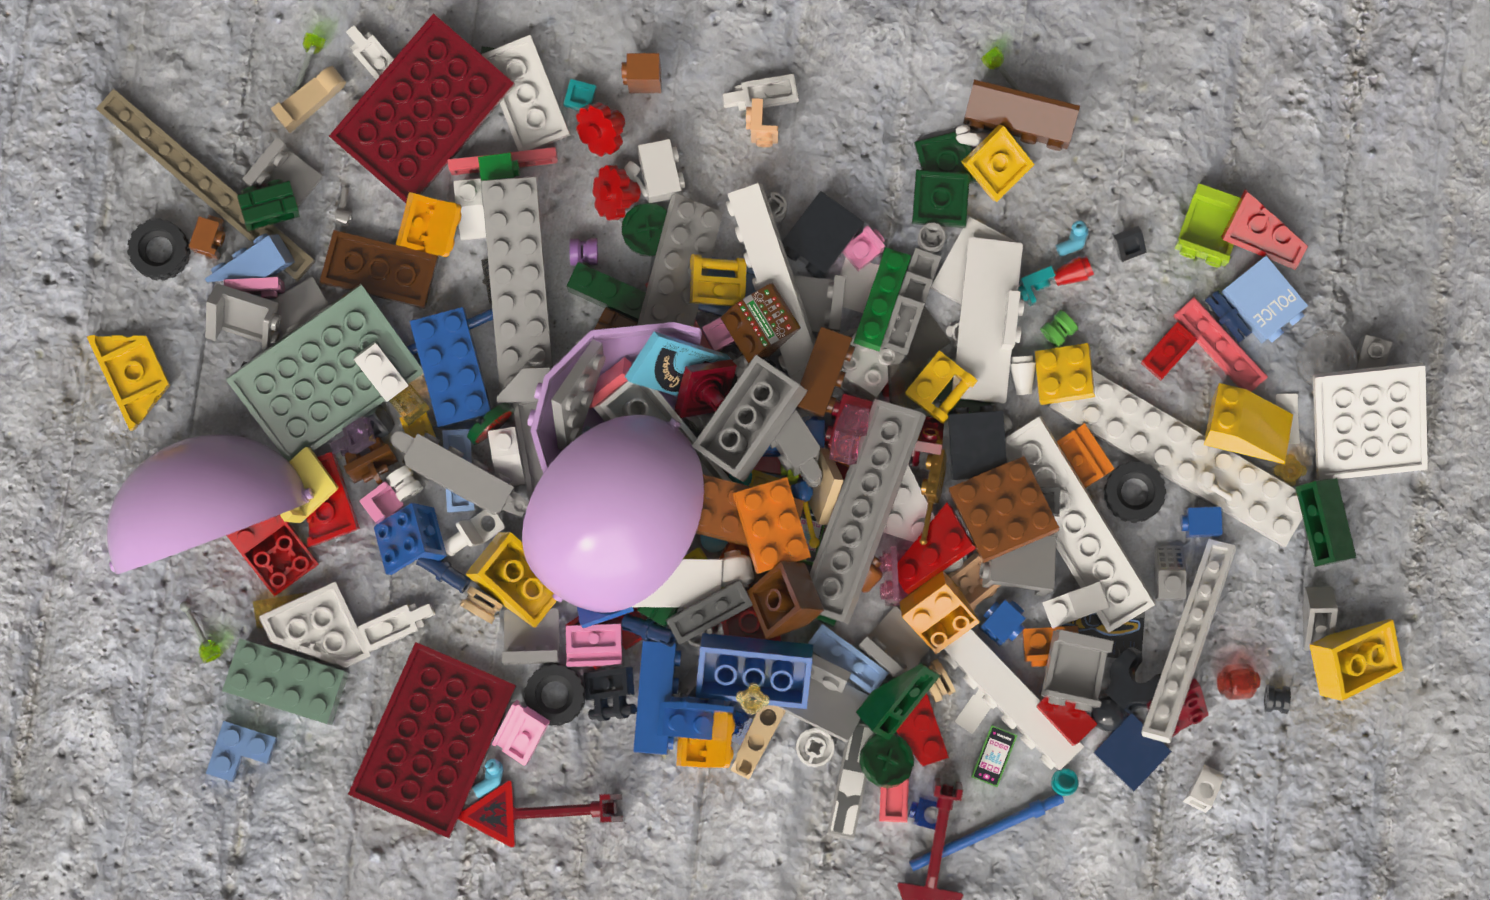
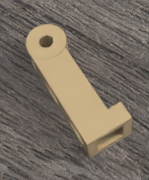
M329 66L281 104L278 102L270 109L286 130L291 133L340 92L345 86L346 81L334 66Z
M760 705L730 771L748 780L750 779L786 712L778 706Z

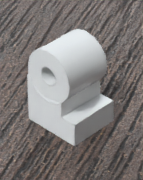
M1204 764L1183 802L1203 812H1207L1216 799L1225 774Z

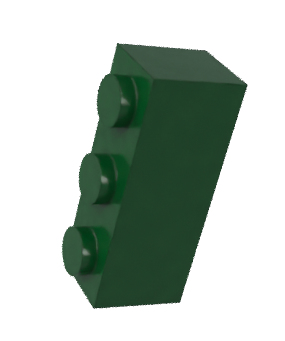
M577 262L566 285L569 293L600 307H608L636 322L639 321L646 292Z
M1338 479L1317 480L1295 487L1314 566L1336 564L1357 558Z

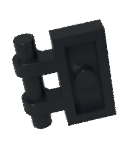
M633 667L584 673L585 700L594 701V709H590L588 712V717L591 720L597 719L602 722L610 720L611 717L624 719L628 718L629 715L636 714L637 706L634 703L628 704L626 702V696L635 695ZM613 698V706L609 707L607 699Z

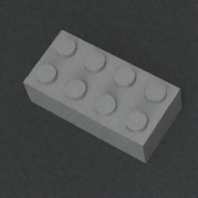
M755 355L692 447L744 482L805 396L807 390Z

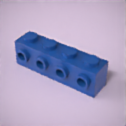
M643 641L634 753L668 755V749L673 750L674 737L659 736L657 732L660 702H670L673 694H678L679 678H674L675 667H680L681 650H676V644L669 647L660 642Z

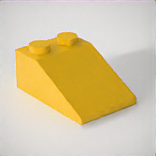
M1219 383L1211 402L1204 445L1284 464L1293 414L1246 389Z
M499 532L465 573L484 592L533 628L537 627L557 601L552 597L554 593L543 585L530 569L525 558L523 543L512 532Z
M1393 619L1333 633L1309 644L1320 696L1343 701L1403 671Z

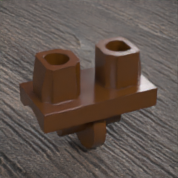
M377 437L367 444L371 451L370 453L361 456L358 449H353L344 455L346 465H344L345 471L354 484L361 480L367 483L375 479L376 483L380 485L383 483L380 475L389 471L388 466L398 462L389 445L385 444L380 437Z

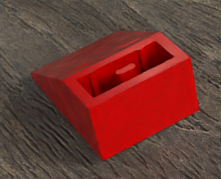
M280 515L226 535L274 597L319 565L291 524L285 522Z

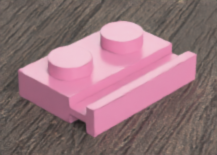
M279 277L224 280V286L252 295L261 294L262 298H276L278 293H285V283Z
M621 624L592 625L586 628H582L581 625L566 626V666L623 665Z
M516 700L509 709L492 745L500 746L503 748L502 751L525 766L530 761L550 721L528 706L526 708L519 704L520 701Z

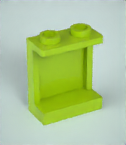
M1198 183L1174 249L1179 250V254L1187 258L1195 259L1196 256L1205 259V263L1213 267L1220 268L1221 265L1226 266L1230 261V254L1234 244L1224 241L1221 236L1240 197Z

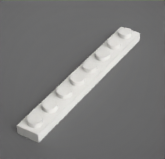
M1208 539L1142 729L1144 737L1167 743L1171 742L1236 552L1235 545Z

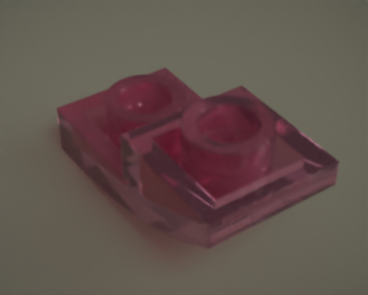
M845 404L834 431L830 449V460L848 465L857 464L859 437L867 436L869 408Z

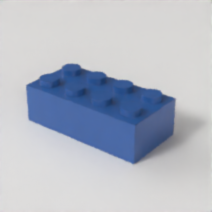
M461 307L410 321L438 427L485 416L492 407L465 308Z
M702 633L695 697L807 709L813 644Z

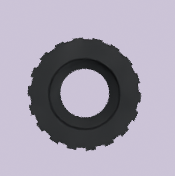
M156 218V220L150 219L143 224H139L138 228L132 231L131 238L127 244L129 246L127 253L130 256L131 264L143 276L156 281L157 279L165 281L168 278L176 277L179 272L184 270L191 254L189 249L190 243L184 232L176 224L168 220L164 221ZM155 237H164L172 245L170 257L161 263L151 261L146 254L148 242Z
M1129 461L1126 464H1121L1109 475L1104 485V500L1107 502V508L1113 512L1115 517L1121 518L1122 521H1131V523L1146 521L1153 517L1164 504V497L1166 495L1164 478H1161V473L1158 470L1156 471L1152 465L1144 464L1142 461ZM1139 479L1146 484L1148 497L1144 503L1130 505L1123 499L1121 489L1127 480Z
M557 664L543 666L541 669L536 670L531 678L529 677L527 680L528 683L524 689L526 705L548 719L551 726H560L573 721L584 707L585 686L580 677L566 666ZM554 681L564 684L569 693L566 704L558 709L547 707L541 698L544 686Z

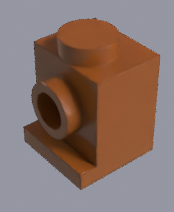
M208 215L207 219L198 217L189 248L195 253L219 260L221 254L217 249L222 247L226 236L222 226L224 220L212 215Z

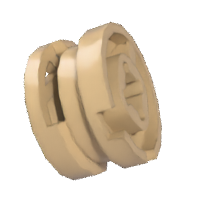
M470 586L467 590L468 596L466 599H462L459 605L492 624L495 620L494 615L496 611H500L503 605ZM475 594L493 604V606L491 607L480 599L475 598Z
M935 659L928 667L938 672L940 677L929 689V692L937 703L942 700V696L946 694L951 695L956 691L939 660Z

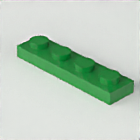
M885 247L853 342L854 344L880 351L911 255Z

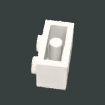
M670 139L638 145L637 153L648 202L655 203L669 200L676 193L681 195V189L685 188L682 172L677 173L675 163L679 162L677 147H671Z

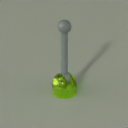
M308 32L305 33L303 48L307 54L297 82L290 90L291 95L300 89L312 54H318L324 48L326 42L324 38Z
M998 46L994 47L980 59L987 68L998 69L1013 89L1021 91L1003 68L1004 55Z
M183 601L180 604V609L187 614L202 642L198 651L204 664L216 660L223 654V651L217 642L206 640L190 610L191 604L188 601Z

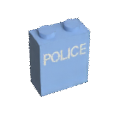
M1267 256L1262 258L1221 292L1233 309H1237V315L1261 344L1268 339L1271 343L1284 333L1281 328L1287 323H1290L1292 326L1305 316L1302 311L1308 307Z

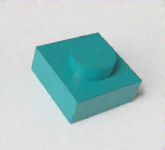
M570 79L563 103L564 107L579 111L580 108L587 104L592 105L597 86Z

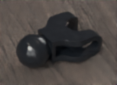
M1136 647L1127 648L1112 663L1110 668L1111 682L1105 690L1108 696L1098 699V701H1101V707H1092L1091 718L1098 724L1096 727L1100 730H1116L1124 722L1125 712L1131 715L1138 708H1147L1146 704L1154 698L1162 673L1156 674L1146 683L1136 682L1135 672L1143 659L1141 652Z

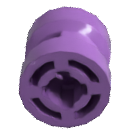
M578 238L570 239L571 266H576L577 262L598 265L597 238H589L587 241H580Z

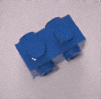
M1004 600L1001 604L996 601L983 615L987 620L979 629L1000 647L1008 638L1013 641L1025 628L1021 624L1026 619L1022 615L1024 610L1013 600L1010 603Z

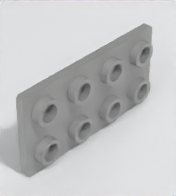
M813 654L807 709L778 707L785 710L786 713L844 742H849L860 720V717L855 712L869 695L847 685L851 672Z

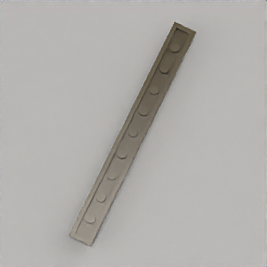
M115 89L96 108L104 117L254 244L253 241L265 233L268 235L279 234L295 260V263L284 269V271L297 282L315 263L314 259L273 224L247 231L237 198L238 194Z

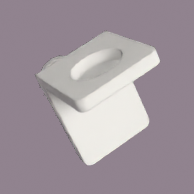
M483 510L470 520L456 523L459 532L443 541L445 550L450 556H454L455 553L467 545L470 547L482 545L503 531L506 525L499 514L492 515ZM485 516H491L495 520V528L492 531H486L482 527V520Z

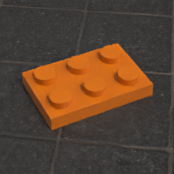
M787 477L733 493L756 574L773 569L780 561L797 562L811 557Z

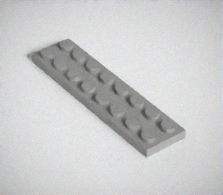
M537 176L481 181L500 391L524 365H529L531 360H545V364H551L553 368Z
M874 399L810 571V577L824 608L820 615L846 624L850 623L926 418L925 414Z

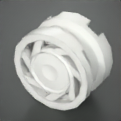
M812 728L804 731L799 736L796 752L804 764L811 767H819L830 761L834 754L835 745L828 733L818 728Z

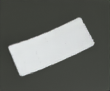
M1277 394L1276 405L1293 414L1288 444H1300L1298 394Z
M980 689L971 697L955 720V723L971 734L975 732L991 709L982 699L985 694Z

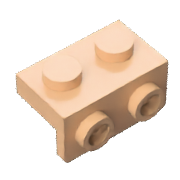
M752 98V107L746 106V129H751V143H756L758 147H772V144H778V126L763 125V99Z
M974 553L964 561L960 569L948 574L951 580L959 587L973 611L976 605L984 599L993 596L997 592V588L1001 586L993 584L988 588L982 587L983 579L979 576L982 560L977 553Z

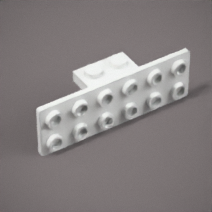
M970 237L968 240L955 363L973 375L978 382L973 388L969 387L960 399L1000 404L1006 402L1011 351L1015 343L1020 342L1021 327L1017 326L1018 316L1023 315L1024 300L1020 299L1021 291H1018L1022 243ZM956 376L953 377L952 391L961 381Z

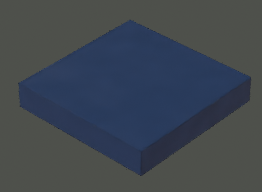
M1131 714L1125 718L1119 728L1114 730L1093 754L1134 792L1172 751L1163 742L1144 737L1142 735L1144 724Z

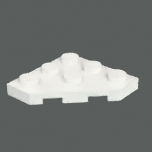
M909 465L907 466L883 532L915 542L923 532L928 503L924 495L921 494V489ZM932 512V514H931L930 522H931V521L934 519V517H935L934 514H933V512Z
M336 582L259 617L270 642L345 669L371 656L367 652L363 638Z

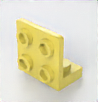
M309 447L302 449L289 463L298 473L304 488L312 490L314 498L302 506L280 514L285 522L302 523L338 490L337 484Z

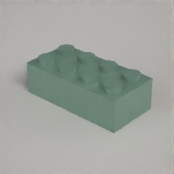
M239 639L222 691L332 725L349 673Z

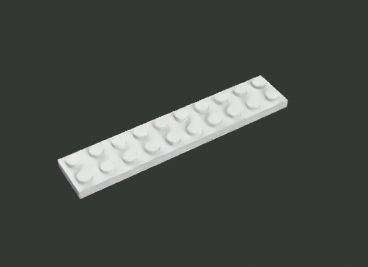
M1094 370L1092 371L1095 397L1049 405L1048 409L1079 427L1085 423L1094 436L1133 459L1142 461L1147 465H1152L1156 471L1158 470L1161 473L1160 475L1211 505L1221 507V511L1282 547L1287 546L1303 518L1296 489L1231 451L1204 445V435ZM1205 471L1214 474L1213 484L1218 485L1233 495L1232 499L1228 501L1216 492L1199 488L1197 485L1199 473Z

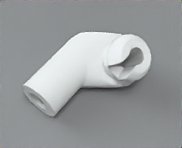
M968 125L958 126L955 130L957 134L956 139L959 143L975 147L989 135L970 133Z

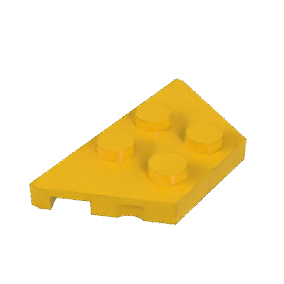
M89 335L87 339L129 430L133 431L171 386L147 336Z

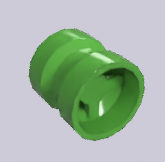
M1059 310L1054 315V319L1050 323L1046 322L1040 330L1047 340L1058 348L1065 342V338L1068 335H1073L1078 330V326L1069 315Z

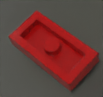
M1177 322L1141 361V364L1161 381L1198 339Z

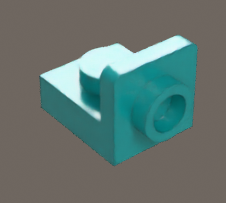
M1052 266L1020 279V286L1018 287V291H1021L1020 298L1024 302L1027 301L1029 307L1037 302L1032 291L1033 288L1036 291H1040L1051 286L1050 281L1055 277Z

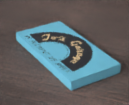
M654 331L625 378L630 383L678 396L685 366L730 360L731 358L727 354Z

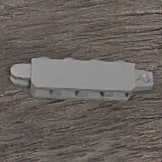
M743 355L733 360L737 365L735 370L737 381L750 364ZM795 409L770 444V447L772 449L774 447L777 448L780 453L779 461L786 471L790 469L794 476L800 474L811 488H815L822 482V472L817 464L820 457V446Z
M396 431L392 435V445L405 453V463L411 470L492 515L499 514L502 510L519 517L524 515L529 502L514 491V487L510 485L511 479L500 473H497L496 477L486 472L488 468L486 465L475 459L472 463L462 458L464 453L449 446L448 450L439 446L440 440L428 433H425L424 436L417 433L415 438L400 431Z

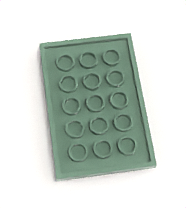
M360 283L226 377V381L282 456L289 462L305 447H309L314 451L385 401L353 359L354 356L374 341L408 384L421 376L423 369Z

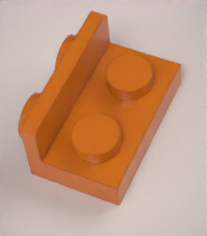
M1063 626L1053 629L1052 627L1023 629L1024 662H1031V667L1047 666L1053 631L1065 630L1079 634L1078 626Z

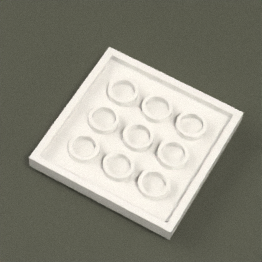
M1423 362L1313 374L1316 478L1318 480L1344 479L1428 469L1426 376Z

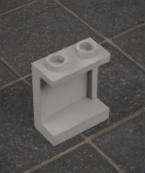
M216 283L206 301L205 338L216 341L221 330L261 342L263 352L280 339V333H277L281 321V315H278L279 303Z
M1046 536L990 561L982 562L979 570V576L983 579L982 587L988 588L995 584L1035 590V595L1045 597L1054 590L1056 537Z
M1065 630L1053 631L1041 696L1049 698L1048 703L1065 706V702L1075 703V709L1091 712L1092 707H1101V701H1098L1106 656L1107 653L1112 652L1114 641Z

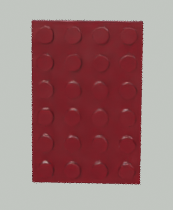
M433 13L331 132L329 137L406 203L409 192L419 195L423 194L447 166L448 160L453 159L516 84Z
M415 642L348 795L450 839L517 685Z

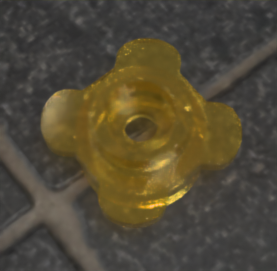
M1292 454L1286 455L1284 464L1281 463L1274 467V474L1280 476L1291 487L1296 485V480L1300 476H1305L1307 473L1306 467L1301 465ZM1288 468H1291L1293 472L1289 473Z
M751 683L748 689L743 692L739 691L736 694L737 702L741 703L742 708L750 715L759 712L763 706L769 704L770 700L767 695L761 692L760 685L757 683Z

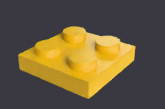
M998 125L961 161L988 196L996 202L1035 165L1003 125Z
M1089 343L1034 351L1039 402L1041 405L1095 397Z

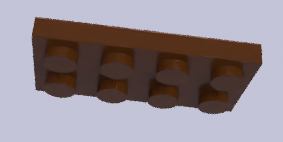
M333 230L319 282L346 290H352L361 283L370 296L425 309L439 257L438 255Z

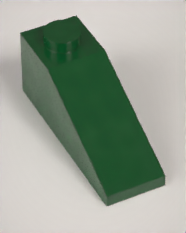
M919 664L873 690L855 713L871 731L890 740L937 681L940 674L923 664Z

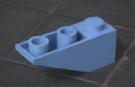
M265 233L257 237L253 241L255 245L248 250L242 248L232 255L233 260L225 264V262H222L211 269L212 274L206 277L205 280L206 282L224 281L225 279L272 277L295 263V260L279 234L268 235Z

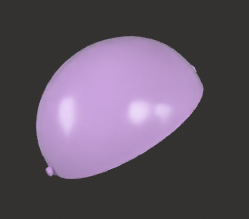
M629 415L606 421L588 430L570 443L544 472L535 487L526 509L522 543L525 558L530 569L542 584L554 593L552 597L558 602L565 600L572 605L593 612L607 613L624 610L652 595L677 569L696 533L704 495L703 473L699 457L689 439L680 432L679 426L681 423L674 418H671L670 421H664L647 415Z
M220 434L203 435L178 441L143 461L132 471L116 494L107 524V543L111 562H109L110 568L116 574H120L188 550L302 506L314 498L313 492L310 488H304L296 470L281 454L257 441L240 436Z

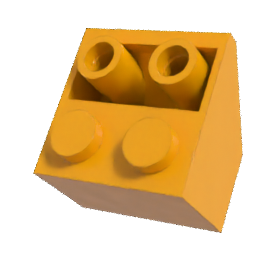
M944 571L921 585L899 602L902 617L935 654L942 651L980 623L959 587Z

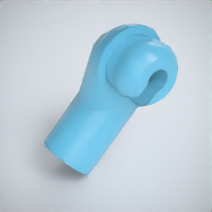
M1074 222L1069 239L1055 245L1059 257L1081 250L1084 247L1089 232L1085 222Z
M489 759L485 763V779L472 786L478 798L496 789L501 784L504 769L502 763L497 759Z

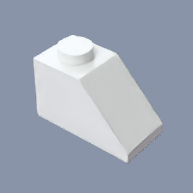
M481 179L453 181L455 203L461 205V220L458 224L461 241L486 238Z
M510 427L488 431L495 474L500 473L511 479V486L525 485L526 481L517 429Z
M1100 581L1043 602L1052 629L1110 607Z

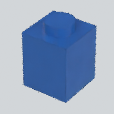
M1221 507L1187 508L1184 511L1185 515L1180 517L1181 531L1186 532V538L1219 537L1223 534Z

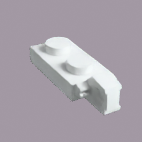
M353 25L346 31L355 42L350 48L353 50V54L377 80L394 59L373 35L368 32L363 36Z
M794 74L741 82V85L735 86V92L723 94L724 108L738 106L739 111L746 110V106L752 107V98L763 99V108L799 102Z
M414 603L402 606L357 628L363 638L367 652L370 653L419 631L420 628L425 626L423 620L436 614L432 605L427 604L417 609Z

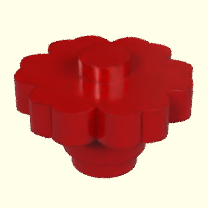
M596 102L593 105L587 104L580 108L579 113L576 115L579 123L576 131L581 142L588 144L590 152L600 157L605 154L611 155L618 151L623 144V139L620 136L625 126L623 114L616 109H610L609 106L603 105L600 102Z
M605 165L599 169V177L594 178L592 190L593 196L596 198L594 203L595 209L600 217H606L607 220L624 218L625 209L630 208L633 203L638 202L640 199L641 191L639 184L632 181L626 174L625 169H619L617 165Z

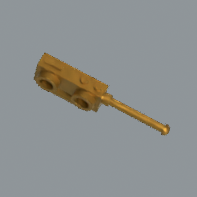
M943 449L941 455L928 454L926 460V469L930 470L928 479H923L921 494L926 495L928 503L922 537L919 540L922 545H926L928 542L927 535L933 504L939 503L942 494L947 463L946 452Z

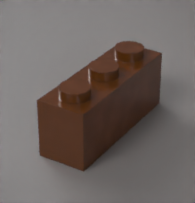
M821 327L800 386L806 389L807 393L796 408L824 418L826 412L831 414L837 399L832 397L836 386L841 388L846 372L841 370L845 361H851L855 346L851 345V337Z

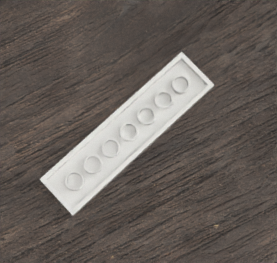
M1042 417L1034 419L1006 437L1007 463L1025 456L1039 487H1060V517H1054L1059 526V531L1049 536L1056 537V548L1081 588L1099 581L1101 582L1110 607L1096 613L1108 633L1156 605L1157 603Z

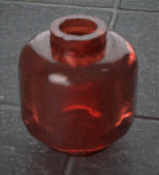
M1229 664L1224 666L1217 675V688L1228 700L1250 699L1255 695L1257 688L1260 687V676L1250 664Z

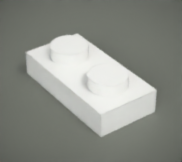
M375 341L353 357L354 361L386 402L409 386Z

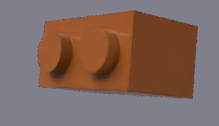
M627 53V62H622L621 72L623 85H628L629 93H661V62L659 53Z

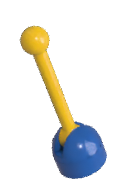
M800 482L790 486L793 498L804 500L803 508L811 538L809 545L812 548H817L820 541L816 538L808 501L813 496V487L811 488L807 482Z

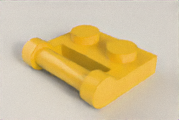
M699 254L691 255L690 303L733 306L745 298L747 269L745 258L727 260L703 258ZM702 268L735 271V278L702 275Z
M939 350L906 390L905 395L936 420L944 423L948 418L947 414L968 388H973L978 381L973 375L962 369ZM954 376L959 378L961 381L939 408L932 404Z

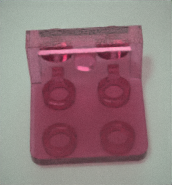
M896 546L888 547L882 551V556L878 558L882 562L880 569L884 575V583H880V598L885 600V606H900L899 602L909 595L904 592L898 581L897 566L898 561L907 550H897Z

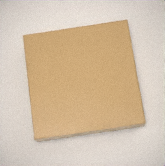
M820 448V457L817 464L822 472V482L818 487H813V496L808 503L817 523L827 525L844 480L829 449Z

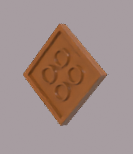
M1025 456L949 487V493L983 563L1059 531V526Z

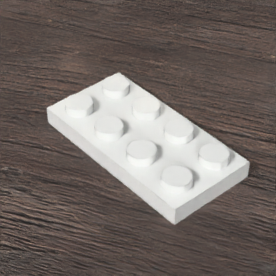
M531 35L481 54L516 84L500 102L518 151L535 150L570 136L567 124Z

